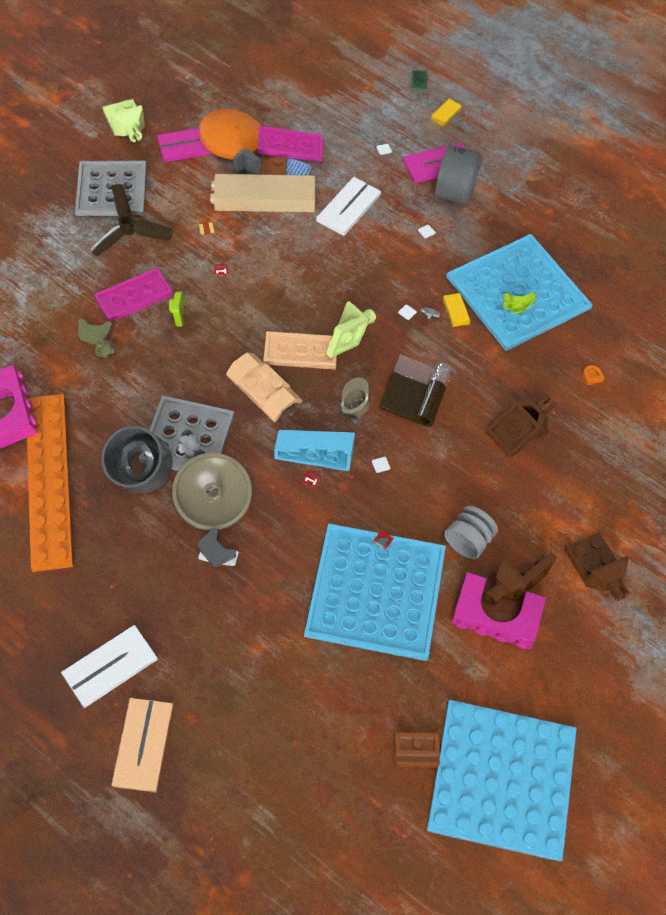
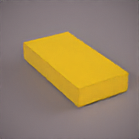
M449 98L431 115V120L444 127L461 111L462 105Z
M461 294L443 296V302L452 327L470 324V318Z

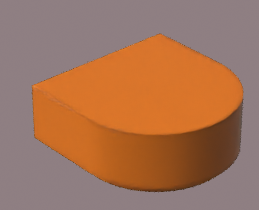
M589 365L585 367L582 377L586 386L604 381V376L597 366Z

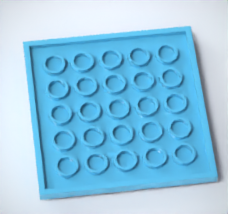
M532 234L448 272L446 276L505 351L592 308L591 302ZM506 293L512 296H525L529 293L536 294V301L522 313L514 314L511 310H504L502 305L503 295Z
M328 524L304 637L427 661L446 546L390 535L394 540L384 550L373 543V540L378 535L376 532Z
M449 700L439 755L440 766L437 767L427 831L561 862L563 860L577 728Z

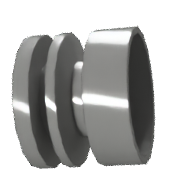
M466 506L457 516L456 521L452 522L447 528L444 536L448 544L456 552L469 559H477L486 549L487 544L496 536L498 527L494 520L481 509L474 506Z

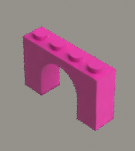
M14 365L0 370V399L5 397L15 398L12 410L8 415L0 419V449L38 433L36 429L38 422L31 411L34 408L27 396L29 395V390L23 382L26 380L25 376Z
M467 572L452 624H455L460 629L468 628L474 630L482 636L489 635L495 637L500 642L513 643L521 649H531L536 639L546 597L526 591L518 616L509 622H497L489 618L481 606V597L486 578Z

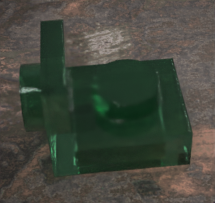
M412 70L411 88L426 89L428 81L427 71Z

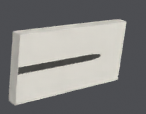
M353 177L317 216V222L345 236L381 196V191Z
M134 625L61 673L82 706L86 708L158 659Z

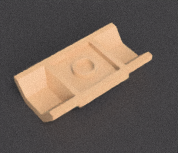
M247 352L235 360L226 373V376L274 423L285 409L293 403L300 404L302 402V399L290 388V385L267 363L264 364L253 353Z

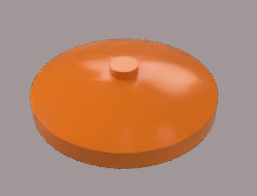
M220 109L207 114L202 119L199 137L202 144L213 154L234 160V156L244 148L254 155L257 154L259 126L261 125L252 116L242 111Z

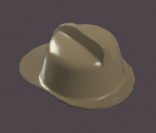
M358 377L351 379L344 386L341 410L345 414L362 419L363 415L370 408L369 384L366 379Z

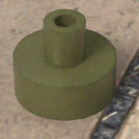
M98 340L95 348L96 356L106 358L109 354L114 353V347H111L109 340Z

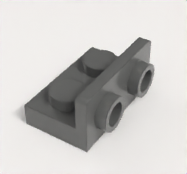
M244 148L234 156L235 174L261 175L260 158L248 149Z

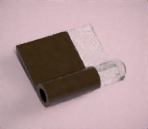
M400 354L379 408L422 426H432L450 379L452 368L444 362L437 363L433 368Z

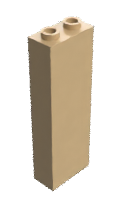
M215 174V181L211 182V189L214 191V193H211V204H214L215 211L315 212V176Z

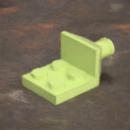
M130 99L103 107V112L115 136L129 135L132 142H136L134 136L137 141L142 138L141 131L145 127L141 105L136 106L134 100Z
M350 301L347 302L339 324L334 329V334L329 342L326 354L332 358L358 346L367 325L374 323V320H376L374 311L368 309L365 312H361Z

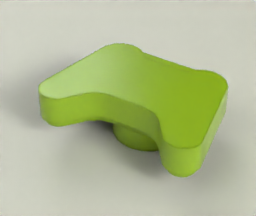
M182 291L175 292L174 299L169 301L170 313H173L177 327L184 326L183 313L184 307L187 306V300Z
M506 293L503 295L502 300L503 309L511 310L514 314L522 313L536 301V294L529 293L525 296H512Z

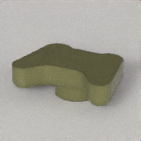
M80 319L78 321V336L80 341L96 345L99 339H108L113 326L110 321L105 322L101 326L87 324L85 319Z

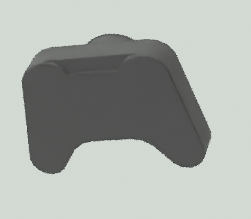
M211 529L199 541L198 549L212 566L218 567L234 559L236 551L234 549H224L217 542L218 531Z

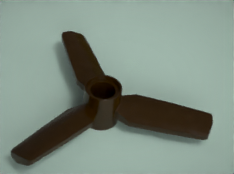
M114 184L112 185L117 214L119 215V225L104 235L91 248V252L99 255L120 239L123 234L131 235L134 232L140 235L170 240L172 228L142 219L134 221L123 185Z

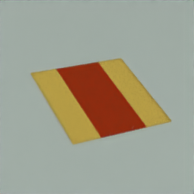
M213 223L199 224L201 235L214 233Z

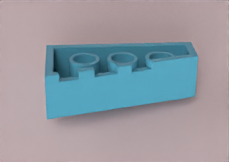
M279 430L274 457L278 460L350 472L355 433Z

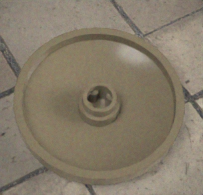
M220 453L201 454L187 461L178 471L173 483V501L177 512L189 525L204 531H210L211 529H216L217 531L224 530L235 525L246 514L252 497L251 481L244 467L235 459Z

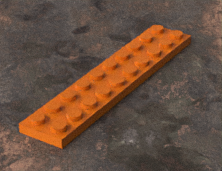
M64 394L30 397L28 399L34 408L31 411L38 422L36 425L38 433L27 437L32 572L74 567Z

